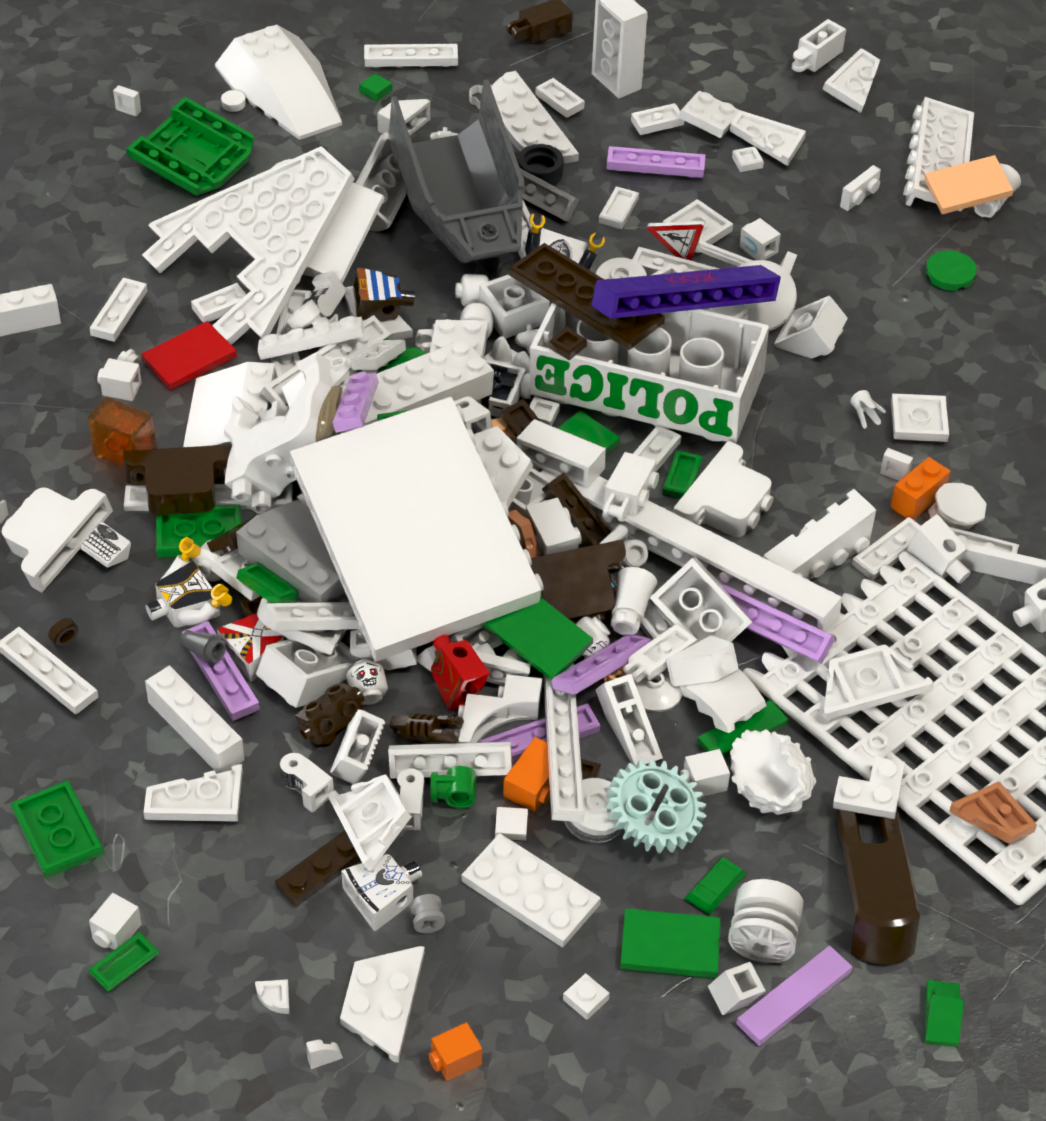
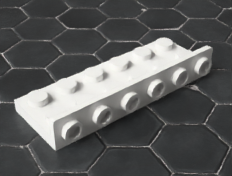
M928 97L924 98L921 105L916 106L913 113V119L916 120L911 129V133L914 135L909 144V148L912 150L907 160V164H910L905 176V179L908 181L903 195H906L905 205L911 206L915 197L936 203L925 181V173L969 162L974 112Z

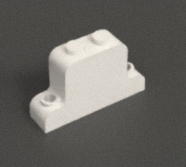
M727 441L675 505L673 513L699 526L707 524L732 537L744 536L750 528L754 529L761 513L763 511L767 512L773 503L774 497L770 495L771 480L745 467L746 461L742 459L743 449L739 445Z
M39 488L30 497L26 498L22 506L5 522L2 528V535L12 553L24 559L21 568L31 587L42 593L80 550L82 543L100 522H104L113 512V509L106 494L96 489L86 490L77 499L70 500L48 488Z

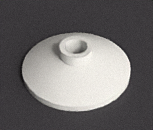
M668 668L651 680L645 677L640 682H635L644 709L648 712L668 711L674 708L683 697L680 686L675 687L671 685Z

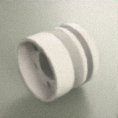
M757 879L743 883L738 889L734 907L735 915L732 917L728 942L733 950L743 957L764 963H780L790 959L795 953L798 927L803 911L804 900L799 892L789 885L768 879Z

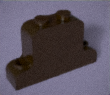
M232 444L123 451L125 478L131 485L146 486L148 510L154 515L209 512L216 506L215 483L219 480H225Z
M621 539L531 558L532 565L530 567L534 574H539L544 589L541 591L540 597L574 624L585 616L592 619L596 616L602 623L606 622V618L611 615L615 604L609 574L617 573L622 569L626 549L624 541Z

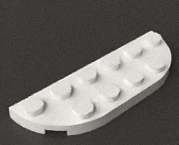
M516 70L505 73L493 84L491 88L510 141L519 151L532 144H546L557 148L562 153L564 163L578 161L579 153Z

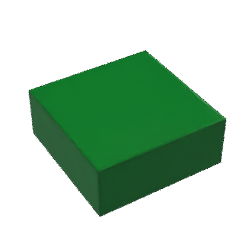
M375 73L359 84V92L375 101L380 100L393 90L392 82Z

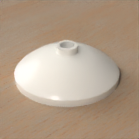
M754 260L741 264L738 267L762 265L781 276L776 301L744 304L747 307L748 321L769 325V331L778 328L791 316L796 305L797 292L793 278L782 266L771 261Z

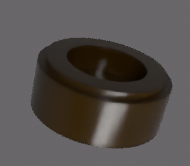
M64 618L51 627L48 637L54 645L64 646L76 637L79 628L71 618Z

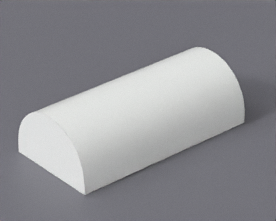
M384 132L379 137L356 181V184L380 193L385 197L369 229L370 231H382L390 227L407 194L387 132Z

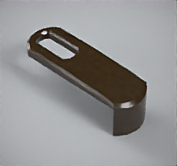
M838 809L836 821L855 912L851 954L876 964L902 962L915 953L920 911L899 813L896 810L895 819L879 817L884 843L870 844L861 841L856 816L863 813Z

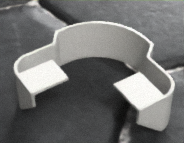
M475 85L469 91V101L471 104L476 105L478 109H480L481 102L472 95L475 93L482 94L483 85Z

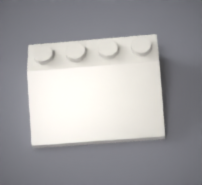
M352 183L302 275L315 277L316 275L333 271L341 283H343L385 197L380 193Z
M246 362L196 378L183 447L232 444L224 435V429L231 416V402L235 395L251 404L259 417L252 427L260 423L261 419L258 410L265 407L267 411L272 408V404L261 393V390L275 379L274 363Z

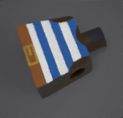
M357 268L353 285L357 317L367 320L374 315L378 320L396 319L400 306L413 307L415 292L401 290L397 275Z

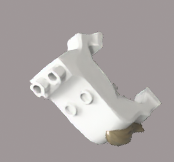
M317 352L297 362L298 370L305 375L306 382L299 389L300 393L290 409L277 400L272 403L271 409L266 411L264 407L258 410L261 422L252 427L259 416L251 404L236 395L231 402V416L224 429V435L232 443L227 462L225 485L232 489V499L238 502L251 500L252 510L258 514L271 508V500L280 496L283 489L289 483L297 480L290 463V451L343 433V431L336 433L332 423L341 401L342 388L340 385L331 387V361Z

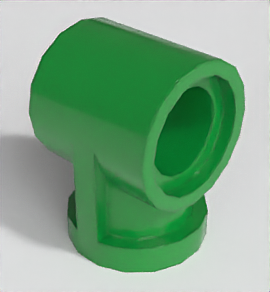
M454 766L447 771L446 775H438V772H431V802L438 803V799H445L446 803L454 808L462 809L472 806L476 801V772L467 766Z

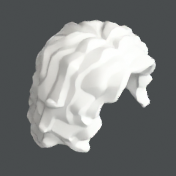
M766 729L762 732L745 730L741 738L735 739L732 744L733 749L730 751L732 763L730 769L733 772L732 782L737 784L738 794H742L750 801V807L760 809L761 813L773 812L779 815L799 811L802 808L803 801L811 797V791L816 784L811 767V758L804 756L800 749V743L791 742V738L788 735L777 734L776 731L771 734Z

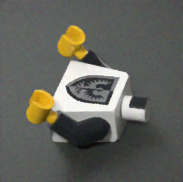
M534 213L530 215L529 223L532 228L528 231L526 255L543 243H546L590 270L598 254L596 250L603 246L605 237H603L601 244L595 245L592 239L596 233H593L590 236L589 241L591 245L588 248V243L544 228L539 232V228L545 224V217L542 215L541 223L535 225L533 223Z

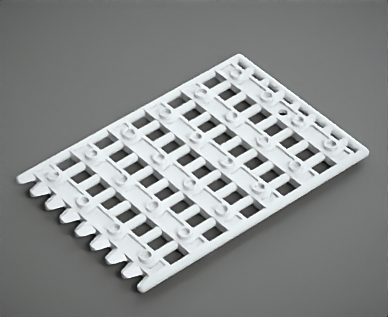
M907 551L901 552L899 560L906 568L903 572L888 565L881 566L880 574L887 584L883 586L868 579L862 580L861 589L868 597L867 599L863 600L851 594H843L842 604L848 613L845 615L840 613L836 622L827 630L826 633L831 634L835 640L822 664L782 646L789 656L786 659L768 652L763 654L762 663L768 670V673L762 674L751 668L744 669L743 673L761 693L772 700L779 708L867 781H870L874 757L902 761L895 754L906 746L924 762L914 770L905 764L904 778L902 779L897 806L1017 905H1023L1046 885V868L1040 873L1034 869L1044 859L1046 860V812L1027 797L1036 787L1046 795V737L1038 742L1019 727L1030 719L1046 732V717L1039 712L1046 705V657ZM934 586L952 599L943 607L925 594ZM917 601L930 611L932 615L925 621H922L906 609V607ZM897 615L914 629L903 636L886 622ZM978 619L995 634L988 640H985L968 626ZM876 630L894 643L889 648L895 651L899 658L905 659L914 668L921 664L938 678L933 682L932 691L918 694L909 702L905 698L892 701L891 703L899 710L890 717L886 716L876 707L862 710L879 724L870 733L866 732L851 719L859 711L825 720L823 716L826 697L822 696L807 683L817 675L827 682L829 671L827 667L829 666L830 659L848 655L849 653L847 652L856 645H859L864 650L877 647L875 643L867 638ZM959 634L974 645L976 649L969 655H966L949 641ZM939 649L957 662L948 671L930 657ZM1022 653L1038 665L1040 669L1030 675L1012 660ZM1003 668L1019 680L1021 684L1015 689L1010 690L993 675ZM983 683L1002 697L994 706L974 692ZM797 690L815 704L805 713L787 699ZM965 699L981 711L983 715L973 722L956 709L955 706ZM943 715H946L964 730L953 738L935 722ZM840 726L859 740L849 749L830 735ZM925 730L944 745L934 754L915 739ZM1008 735H1011L1029 751L1018 758L1000 742ZM991 751L1010 767L999 775L980 758ZM969 767H972L990 782L987 786L999 781L1018 804L1037 820L1035 822L1037 824L1034 833L1006 846L995 836L953 815L949 811L953 802L940 791L950 783L966 796L979 791L960 776ZM929 800H932L950 815L940 825L920 809ZM976 838L997 854L987 864L966 847ZM1025 877L1030 882L1019 891L1014 885Z

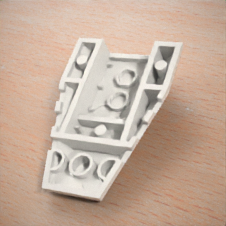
M278 25L269 26L265 29L234 38L215 63V68L232 90L242 92L250 105L264 110V115L270 119L275 118L279 126L299 140L342 126V120L320 62L298 36Z

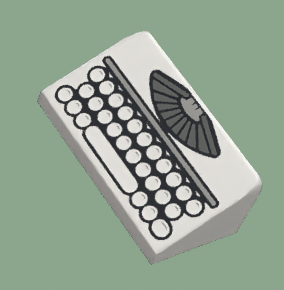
M100 522L82 543L80 549L108 568L128 559L131 542L105 523Z

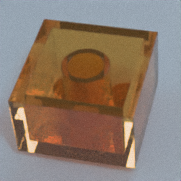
M105 397L87 417L93 455L124 468L123 451L157 449L153 415L144 410H139L121 401Z

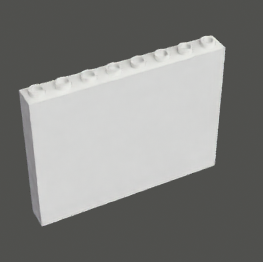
M452 397L290 451V463L375 662L432 642L441 635H451L539 603L541 591L544 589L539 574H534L530 567L532 560L528 550L522 549L519 543L521 539L516 525H511L509 522V511L505 501H500L496 494L498 492L496 481L493 476L489 477L485 470L487 468L485 458L481 452L477 453L474 434L471 429H466L463 423L465 417L460 405H455Z

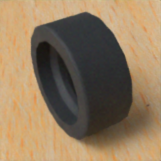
M532 144L520 151L517 158L519 168L551 185H555L561 180L564 159L562 153L557 148L546 144ZM543 162L552 165V167L536 169L528 165Z

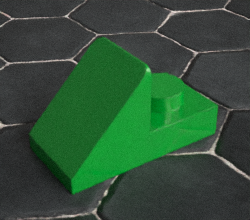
M927 980L925 988L926 1044L958 1047L964 1000L960 998V983Z

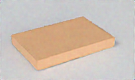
M995 155L925 173V181L941 214L1013 196V189Z

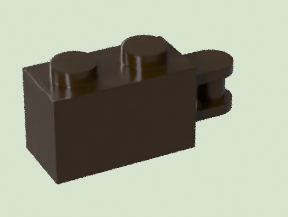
M550 0L519 11V19L510 22L507 25L506 31L513 35L515 41L520 42L528 39L534 45L571 32L573 12L561 0Z

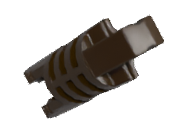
M414 713L407 716H392L389 727L396 735H400L403 739L455 744L458 739L457 735L446 731V729H460L464 721L463 718L458 716Z

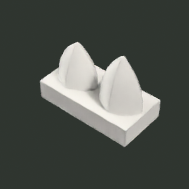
M504 336L495 340L492 350L484 357L487 360L526 368V373H530V357L525 351L517 353L510 349Z
M488 643L474 650L490 673L486 682L505 686L507 674L528 677L531 664L525 663V660L511 648L506 651L503 657L496 656Z

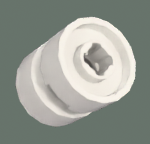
M313 300L302 305L286 319L292 330L296 328H302L303 330L313 328L316 324L322 322L331 324L327 317L320 316L321 310Z

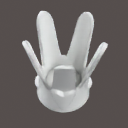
M861 390L855 393L850 403L857 410L863 428L867 427L863 412H866L876 425H880L881 420L874 408L879 409L883 413L886 411L872 400L868 391Z

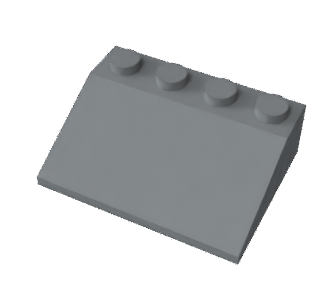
M295 500L256 515L236 532L238 553L252 564L261 563L299 591L298 598L304 603L338 602L346 595L311 511L301 501Z

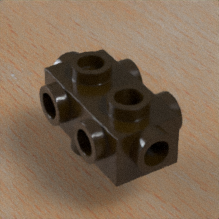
M342 682L332 685L325 691L324 695L317 700L307 703L303 710L295 715L299 724V734L306 742L311 741L317 745H327L336 739L335 733L343 727L347 728L358 710L364 711L361 704L365 701L364 695L357 687H352Z

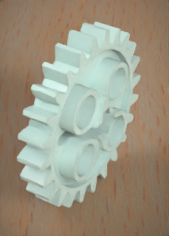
M654 759L650 760L648 766L642 760H639L636 767L629 763L625 770L620 769L617 776L613 778L606 797L609 798L606 808L612 810L608 818L618 820L614 827L615 830L624 829L626 831L623 839L631 836L635 838L633 846L636 847L640 842L645 843L646 851H649L653 845L660 854L666 846L672 853L676 846L683 849L687 842L692 843L703 826L702 822L706 817V814L702 813L706 804L699 802L703 793L693 791L697 785L696 782H686L688 773L681 776L677 774L678 766L668 770L666 761H663L661 766L657 767ZM662 787H666L667 792L650 824L646 825L644 821Z

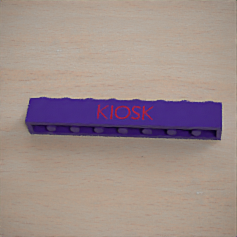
M762 265L596 280L591 306L612 319L776 301L781 276Z

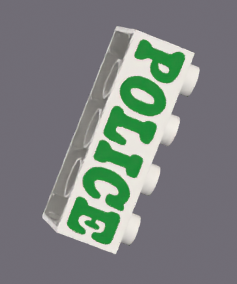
M552 303L530 346V394L550 399L559 404H572L601 411L608 416H622L650 423L655 427L659 425L667 429L671 428L704 436L711 441H731L736 444L765 371L769 325L700 309L661 313L665 316L664 324L632 349L628 350ZM566 327L587 339V347L570 361L549 349V341Z

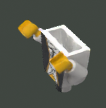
M189 537L182 539L179 544L182 555L176 557L167 572L156 583L157 600L145 605L152 621L167 615L174 627L197 626L220 616V605L228 606L232 602V597L228 594L227 587L217 584L212 589L195 562L189 561V558H196L201 553L200 547L193 544L194 541Z

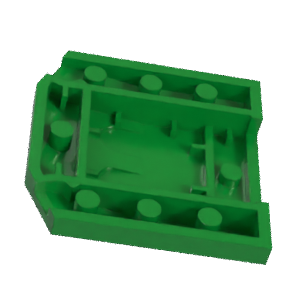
M185 96L171 108V116L148 137L145 138L141 135L126 148V156L197 196L221 188L249 162L254 135Z

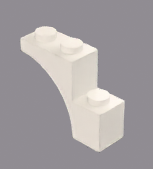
M507 674L505 686H499L498 697L467 694L465 705L459 706L458 717L463 718L464 723L461 729H455L454 733L458 737L456 743H478L488 732L500 725L518 720H538L542 678Z

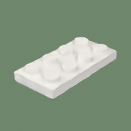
M500 833L463 872L461 882L562 948L599 907L601 901L599 896Z

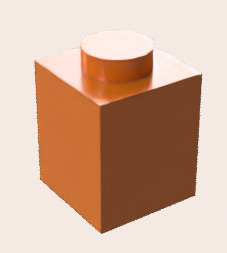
M467 1022L431 1038V1053L428 1054L430 1063L436 1072L441 1071L446 1081L482 1065V1047Z

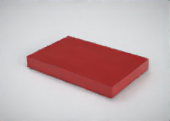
M208 321L141 354V359L146 366L170 390L237 357L236 349Z

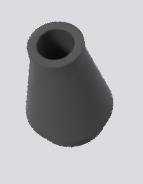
M186 630L181 636V645L188 648L206 663H216L224 656L226 643L219 635Z

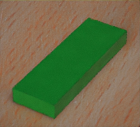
M772 700L765 702L766 706L763 709L754 713L747 721L735 722V730L727 733L714 728L700 735L697 743L704 752L720 749L725 759L731 756L730 751L733 749V742L736 738H741L745 730L762 732L766 729L772 734V732H777L788 726V718Z

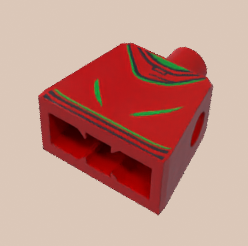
M441 635L433 641L437 655L431 666V672L448 711L459 709L460 705H465L467 694L479 695L490 673L468 641L462 640L452 643L448 635Z

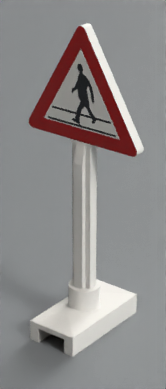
M704 221L649 223L647 226V230L675 257L692 261L695 251H698L737 267L746 262L753 261L701 241L700 236L705 225ZM788 251L780 266L790 274L797 255Z

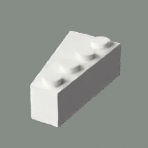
M853 489L846 494L848 500L840 506L836 502L827 508L828 514L818 522L812 519L805 524L799 536L790 535L764 554L763 558L805 579L817 578L831 567L843 564L849 557L857 553L859 554L869 547L876 509Z

